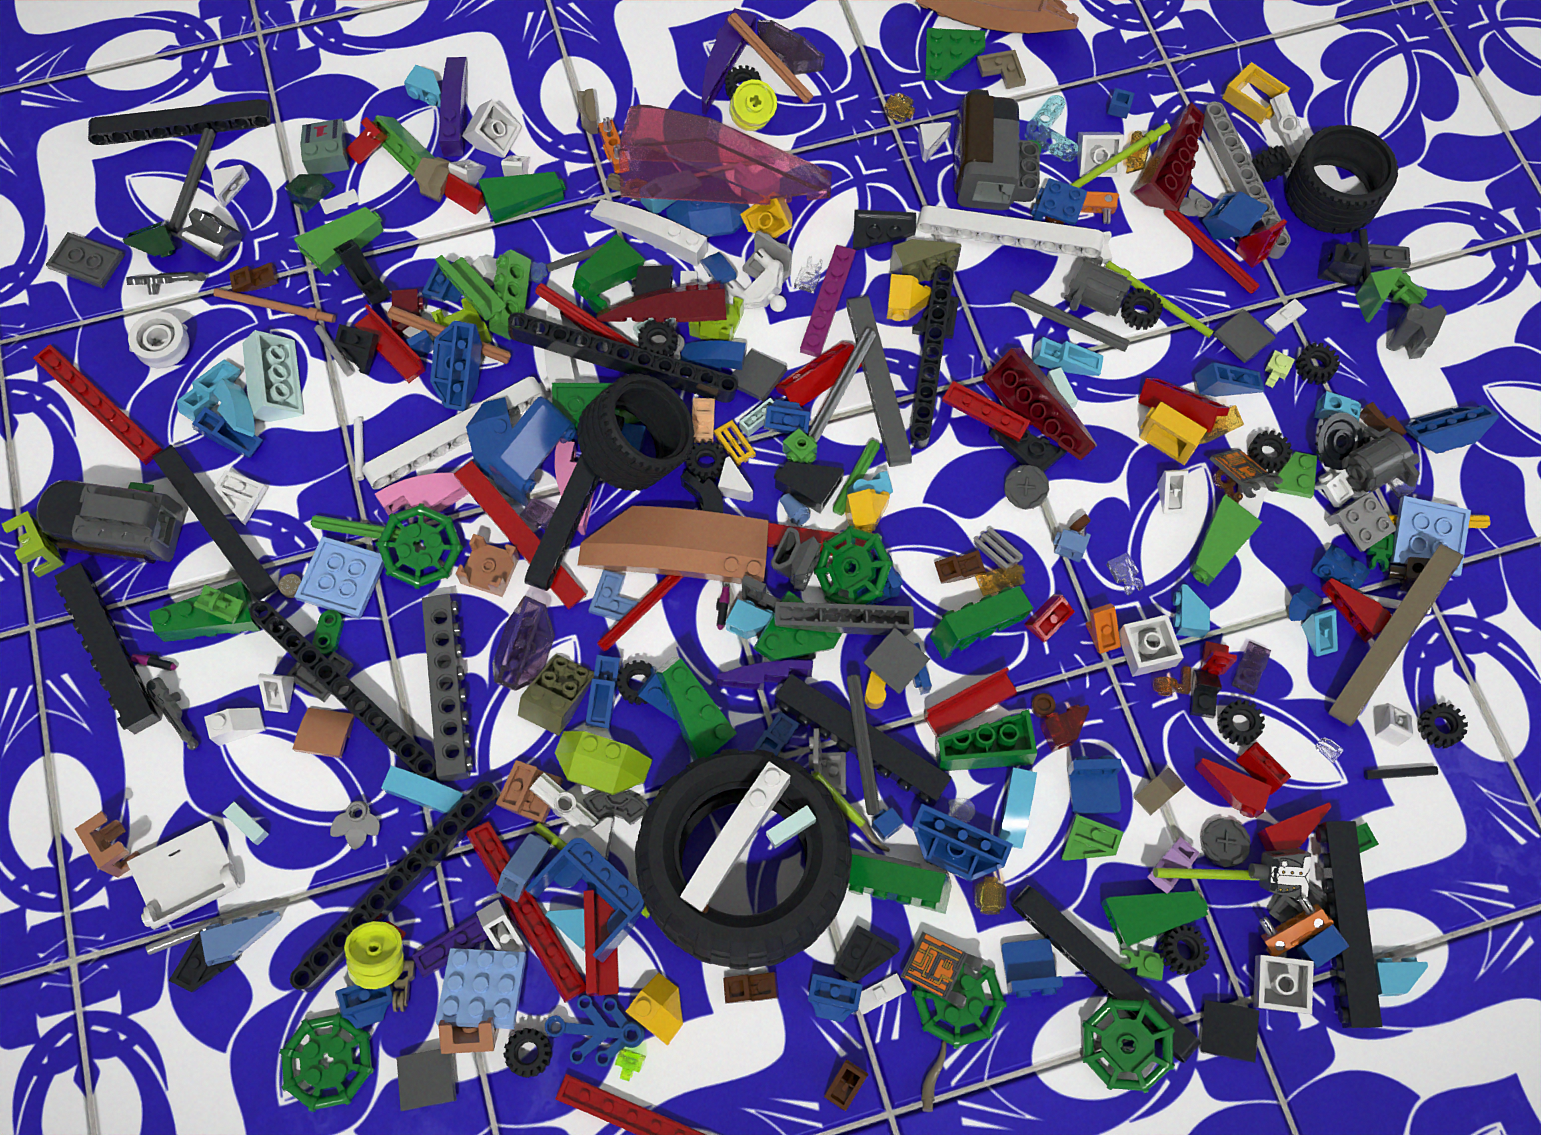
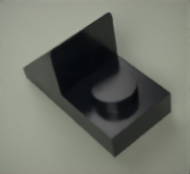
M1193 670L1190 715L1212 719L1216 716L1217 694L1222 689L1218 675L1210 674L1207 671Z

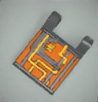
M1241 449L1231 450L1210 457L1214 464L1242 487L1245 496L1248 498L1256 497V494L1252 492V488L1255 491L1260 490L1261 486L1257 483L1258 481L1264 480L1267 489L1271 492L1278 491L1274 481L1276 484H1282L1283 482L1280 476L1270 475Z
M922 931L901 974V978L963 1009L966 1004V997L952 991V988L964 964L980 972L984 961Z

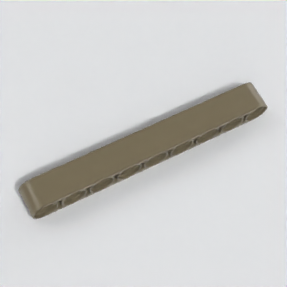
M1443 544L1439 545L1331 707L1329 715L1350 727L1354 724L1463 559V554Z

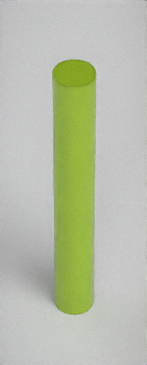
M819 772L812 775L815 780L821 781L828 788L838 807L858 827L865 824V819Z

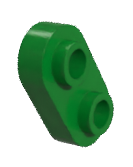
M327 610L320 615L312 644L324 656H330L337 650L344 620L337 611ZM329 618H333L331 623H327ZM323 640H328L325 645H321Z

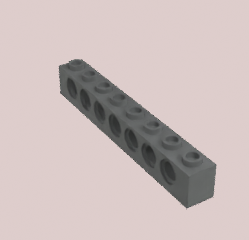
M450 594L422 598L437 778L441 783L470 778V770H473L472 757L468 756L467 749L471 747L470 734L466 733L465 725L469 724L467 710L464 711L463 702H467L465 688H462L461 680H465L463 666H460L459 658H463L461 644H458L457 636H461L459 622L456 623L455 615L459 614L457 601H453ZM447 618L445 623L437 624L439 619ZM443 639H449L446 645L439 646ZM451 661L448 667L441 668L443 662ZM446 683H453L449 690H443V686ZM455 705V709L452 712H445L447 706ZM457 727L455 734L447 735L448 729ZM459 750L457 757L449 758L451 751Z

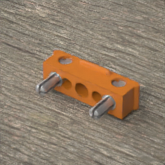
M604 117L603 122L598 123V128L607 159L610 160L615 174L629 171V161L613 120H610L609 117H606V119Z
M1086 191L1087 195L1081 212L1103 213V223L1110 224L1111 214H1114L1117 209L1119 194Z
M1302 895V898L1299 897L1298 901L1305 911L1273 928L1268 918L1264 917L1263 919L1270 928V931L1264 921L1260 919V923L1266 931L1261 937L1267 945L1266 950L1270 956L1277 957L1333 924V920L1325 914L1318 903L1312 906L1306 895Z

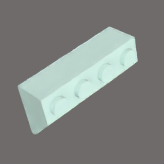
M254 330L242 343L247 393L253 411V418L273 422L302 416L303 406L295 340Z

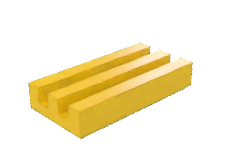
M733 420L714 430V435L737 467L743 461L747 462L750 457L754 458L756 456L755 451ZM728 428H731L747 451L746 454L730 434ZM721 432H723V433L725 434V436L727 437V439L730 441V443L732 444V446L735 448V450L737 451V453L740 455L739 458H738V456L736 455V453L733 451V449L731 448V446L728 444V442L726 441V439L723 437V435L721 434Z

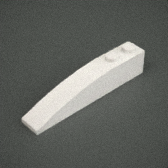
M601 199L590 214L591 217L696 267L699 266L700 260L708 252L707 237L664 217L633 206Z
M549 303L546 320L563 325L559 309ZM544 349L548 377L544 379L546 391H551L552 395V383H576L570 357ZM548 397V400L552 403V397Z
M771 762L767 763L707 852L680 898L703 912L790 784L789 774Z

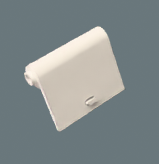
M213 821L207 822L127 861L146 904L141 918L146 927L151 926L154 930L241 887L239 878Z

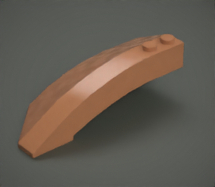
M1062 0L915 1L923 8L935 10L940 16H948L970 25L1005 32L1037 33L1076 29L1079 17L1075 13L1070 14L1066 10L1068 6Z
M631 506L581 542L577 566L616 572L692 577L742 584L744 576L747 575L763 583L767 555L768 520L701 510Z

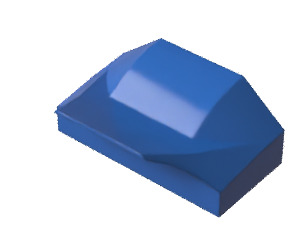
M436 262L422 291L423 297L441 302H459L462 294L442 273Z
M775 400L771 406H766L763 429L792 434L800 428L807 435L810 412L804 411L799 403Z
M813 974L808 1001L813 1005L816 1017L843 1023L851 1013L858 1011L863 985Z
M355 984L335 991L341 1016L348 1019L356 1029L383 1021L387 1006L393 1001L389 985L379 989H364Z

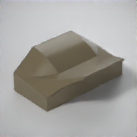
M593 88L586 89L585 91L577 90L581 126L589 134H598Z
M422 157L413 174L419 185L421 195L440 203L445 193L447 177L450 173L448 168L449 163H451L450 161L440 157Z

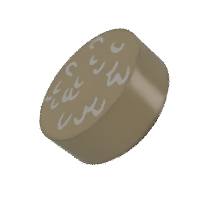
M287 574L280 579L278 584L279 590L285 597L295 598L294 596L302 580L295 574Z

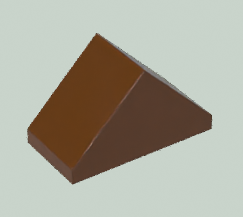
M846 1059L824 1098L846 1112L867 1078L868 1073Z

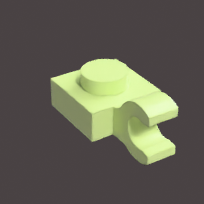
M1275 350L1265 368V371L1270 373L1265 385L1273 388L1279 377L1285 380L1295 359Z

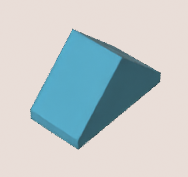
M1332 608L1312 614L1301 626L1314 655L1318 657L1338 651L1336 610Z
M584 909L548 911L545 916L585 952Z

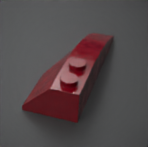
M1192 102L1188 104L1162 140L1133 191L1146 206L1177 211L1192 183L1191 171L1195 168L1196 164L1194 156L1199 149L1197 141L1202 134L1205 115Z
M719 281L707 282V285L690 282L686 283V286L640 294L597 313V322H625L627 318H631L635 322H644L649 318H653L656 322H665L669 318H676V322L727 320L725 286L720 284Z
M1011 348L982 378L1010 411L1030 420V425L1039 429L1046 437L1053 439L1060 447L1077 459H1084L1097 446L1065 398L1022 348Z

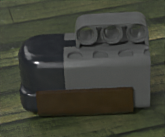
M970 90L960 104L955 123L954 191L958 195V204L970 208L1007 210L1014 201H1033L1040 184V151L1037 143L1019 140V105L1017 101L1012 98L990 96L988 90Z
M61 480L48 486L42 493L37 504L36 517L38 525L47 535V538L64 551L154 564L156 560L170 562L173 559L183 522L184 510L178 502L163 493Z

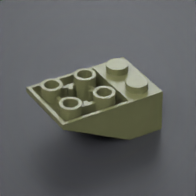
M911 239L893 245L890 271L892 274L912 275L918 279V283L925 280H933L935 270L940 266H948L953 272L957 270L962 246L959 243Z
M555 654L521 695L517 716L559 736L571 721L588 691L592 678H594V672Z

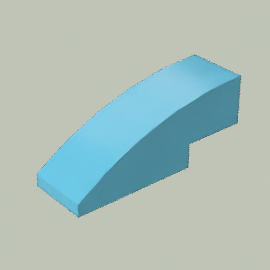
M1042 337L1034 346L1032 360L1035 364L1054 370L1062 368L1063 372L1099 376L1101 375L1104 356L1068 341L1059 344Z
M223 359L193 381V389L177 400L179 413L194 421L204 407L211 410L220 401L213 393L220 380L223 378L234 383L240 375L241 369Z
M222 378L213 392L221 402L217 411L233 430L253 437L255 434L253 411L245 391L240 385Z
M392 765L381 787L386 793L447 815L461 802L464 795L450 787Z
M1013 767L1010 772L1008 790L1004 802L999 838L1012 843L1014 848L1022 849L1033 801L1037 772Z

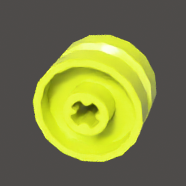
M751 79L743 82L736 89L729 103V114L732 121L745 131L762 129L773 117L777 108V98L774 90L761 80Z
M373 921L355 928L346 938L344 950L349 978L356 985L364 989H379L397 980L403 971L404 955L401 935L394 926L385 922Z

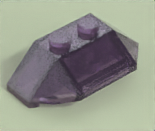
M759 20L757 22V36L794 75L818 72L824 69L825 54L818 51L805 37L773 20Z
M525 595L507 620L492 663L494 683L517 691L531 684L544 669L555 637L550 618L547 614L546 604Z

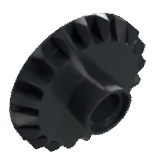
M1339 412L1329 415L1327 419H1323V425L1318 426L1320 432L1316 434L1318 442L1315 445L1318 446V449L1315 453L1320 455L1319 460L1324 462V466L1332 470H1344L1342 469L1343 459L1350 452L1363 446V431L1358 420L1348 413Z

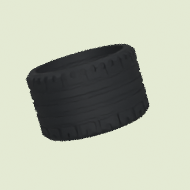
M1336 125L1323 128L1307 140L1287 178L1285 192L1287 193L1288 204L1298 218L1319 231L1332 234L1358 231L1374 219L1397 182L1399 168L1395 154L1383 139L1364 128L1351 125ZM1331 165L1348 170L1362 181L1368 193L1352 195L1337 191L1320 179L1314 167Z
M630 374L629 376L625 375L617 379L585 407L577 424L578 444L589 467L603 481L626 491L647 489L685 462L693 449L695 432L691 415L680 396L664 382L646 374ZM615 408H620L633 414L646 426L654 441L656 458L648 457L630 445L617 424Z

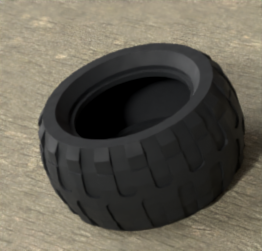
M738 748L720 751V754L707 758L703 756L694 760L679 774L667 780L659 789L658 795L652 804L647 807L641 821L638 840L635 846L636 875L638 887L647 911L656 925L674 945L702 962L729 967L730 969L745 970L772 966L786 961V959L810 947L835 919L846 894L850 880L852 850L848 827L843 813L839 810L828 788L821 781L815 780L807 772V769L790 759L786 760L775 756L773 752L766 750L738 751ZM771 762L790 775V784L772 811L786 819L807 805L816 818L814 824L797 834L805 854L806 866L803 876L790 896L777 906L762 913L733 915L718 911L710 906L707 913L701 912L680 898L687 886L682 873V859L687 840L695 827L706 816L720 808L740 804L767 763Z

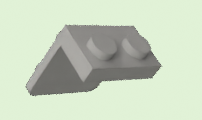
M757 231L754 235L755 252L742 266V270L755 279L762 274L765 268L754 259V254L757 253L763 258L758 252L759 249L763 248L774 260H779L783 264L784 283L791 275L792 251L787 245L772 239L769 234Z
M814 728V736L809 737L810 751H813L812 754H809V768L814 769V771H811V776L819 772L841 795H845L846 752L822 753L819 728Z

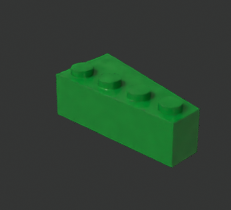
M241 581L217 589L245 602L234 624L193 606L200 595L149 612L154 633L164 642L194 639L197 636L212 637L224 633L239 634L241 631L250 630L256 632L260 631V627L250 616L249 610L253 604L250 591Z
M1020 586L1012 589L1006 587L993 597L991 594L987 595L978 603L973 604V602L965 604L961 610L956 612L950 610L943 614V619L930 635V638L944 660L951 656V652L954 649L959 648L962 651L968 648L978 637L982 641L992 635L997 630L996 628L1002 631L1024 620L1034 608Z
M673 656L655 671L665 696L672 707L673 715L680 726L681 734L688 745L693 761L703 756L705 758L709 757L737 734L682 658Z
M1030 710L1022 711L1021 714L1012 717L1011 715L1003 717L1001 720L990 724L988 722L981 724L979 727L971 730L966 729L938 738L935 748L938 768L942 771L1033 764L1037 756V748Z
M852 854L850 880L847 888L853 894L863 895V893H867L880 900L890 899L903 905H912L946 914L952 885L945 873Z

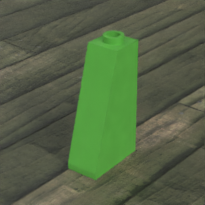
M364 207L297 236L294 241L299 251L327 276L341 265L333 249L350 239L360 249L384 231L381 225L382 219L375 211L371 212L367 207Z
M1225 494L1215 509L1190 573L1193 574L1197 581L1209 586L1253 535L1262 521Z

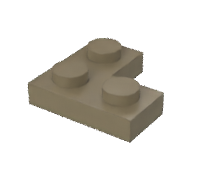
M1016 50L977 56L976 62L982 77L1001 74L1006 89L1025 86L1026 78Z

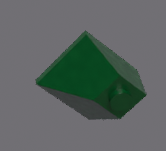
M167 220L127 233L122 239L126 245L153 256L160 255L161 258L173 254L172 250L176 248Z

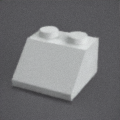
M491 99L479 105L462 137L476 149L504 158L522 126Z
M1078 132L1077 160L1079 177L1086 175L1123 151L1124 135L1119 132ZM1122 161L1098 177H1120Z

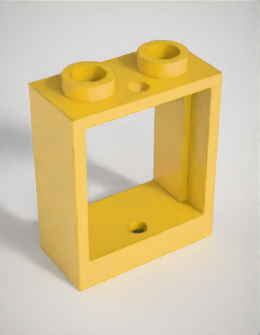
M1251 62L1227 86L1222 99L1261 125L1266 119L1270 120L1274 116L1275 112L1272 105L1270 104L1265 108L1241 92V90L1248 83H1251L1271 98H1274L1285 92L1288 93L1290 87Z
M1160 402L1157 408L1152 407L1146 415V419L1140 427L1143 431L1139 438L1185 466L1207 429Z

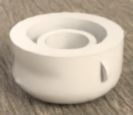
M167 312L146 314L140 317L129 331V350L134 352L138 359L147 366L158 369L171 367L180 362L188 352L189 337L186 331L188 327L185 324H181L178 318ZM167 339L161 346H155L159 341Z

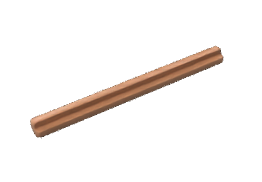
M732 13L727 19L729 24L805 104L809 103L813 98V94L738 14Z
M394 306L389 308L387 314L390 319L421 331L426 330L428 334L433 336L439 335L446 328ZM481 341L482 355L508 364L511 358L510 352Z

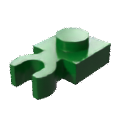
M1389 534L1367 549L1366 554L1373 555V558L1369 561V569L1372 570L1376 566V562L1381 564L1382 572L1388 569L1389 561L1387 558L1393 555V534Z

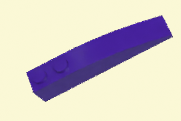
M734 7L732 13H737L755 31L756 15ZM731 14L727 15L723 28H720L717 32L716 41L706 65L702 89V114L705 115L724 85L728 71H732L747 45L744 38L727 21Z
M467 57L446 58L442 81L439 143L444 157L464 156V137L462 135L465 131Z

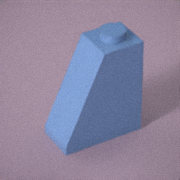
M529 833L502 871L496 891L518 902L525 888L529 885L547 856L551 845L543 837L534 836Z

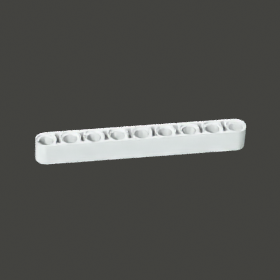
M923 206L917 223V229L926 234L1088 258H1098L1101 255L1105 238L1103 232L1095 229L936 206Z
M527 377L367 462L362 467V472L373 489H381L469 442L466 426L483 402L505 397L510 418L512 419L527 411L538 397L542 396L545 398L546 394L534 377Z

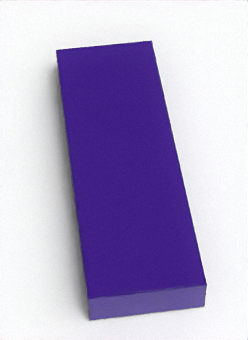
M475 916L411 956L422 977L426 978L447 965L450 948L473 949L488 940L489 937L484 931L478 916Z

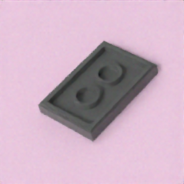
M67 232L46 263V266L50 270L104 288L125 255L122 251Z

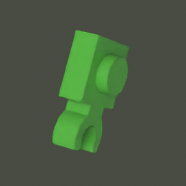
M1130 950L1120 951V955L1127 956L1129 959L1128 964H1118L1123 970L1135 968V976L1156 981L1162 980L1165 957L1160 958L1158 953L1139 950L1137 956Z

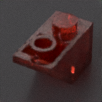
M1077 704L1066 709L1067 712L1059 715L1058 712H1055L1045 717L1040 727L1051 752L1071 746L1076 742L1090 709L1088 705L1080 707Z

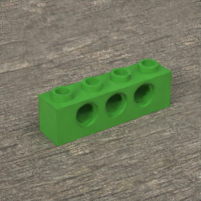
M511 249L497 258V270L493 280L494 292L503 300L506 307L488 319V330L509 340L511 339L508 334L509 316L516 312L523 314L525 312L531 259Z

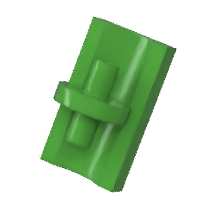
M1406 272L1401 273L1390 291L1394 296L1392 300L1394 302L1400 301L1407 308L1413 303L1420 304L1427 296V290L1422 286L1414 284Z
M204 585L201 595L193 606L234 624L245 602Z

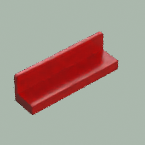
M366 304L365 309L368 315L354 324V327L379 335L375 350L409 384L425 372L420 357Z
M841 341L775 386L777 392L786 396L789 402L799 403L800 407L804 406L835 384L855 348L854 345Z
M1146 378L1138 401L1149 408H1157L1160 402H1163L1207 429V433L1212 432L1217 416H1227L1230 410L1227 406L1159 378Z
M955 381L951 383L942 398V402L1020 442L1026 430L1029 429L1030 420Z
M1006 667L927 709L924 719L935 737L937 738L1016 695L1017 690L1007 676L1009 668Z
M594 890L584 891L586 994L588 996L616 995L619 993L618 947L603 963L592 955L611 935L607 930V922L615 910L601 896L596 894Z

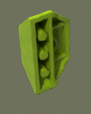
M563 731L555 750V755L568 781L611 795L645 783L653 762L652 759L629 745L585 731Z

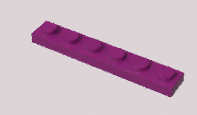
M840 245L835 246L800 347V353L819 357L822 354L856 255L855 249Z

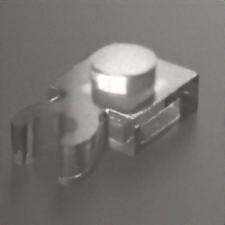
M809 256L806 267L801 266L794 288L814 294L821 277V272L819 271L822 269L823 260L820 259L817 264H812V256Z
M1128 553L1107 562L1106 565L1117 584L1122 581L1124 582V591L1128 596L1133 592L1130 585H1135L1139 591L1142 590V581L1135 578L1139 571Z

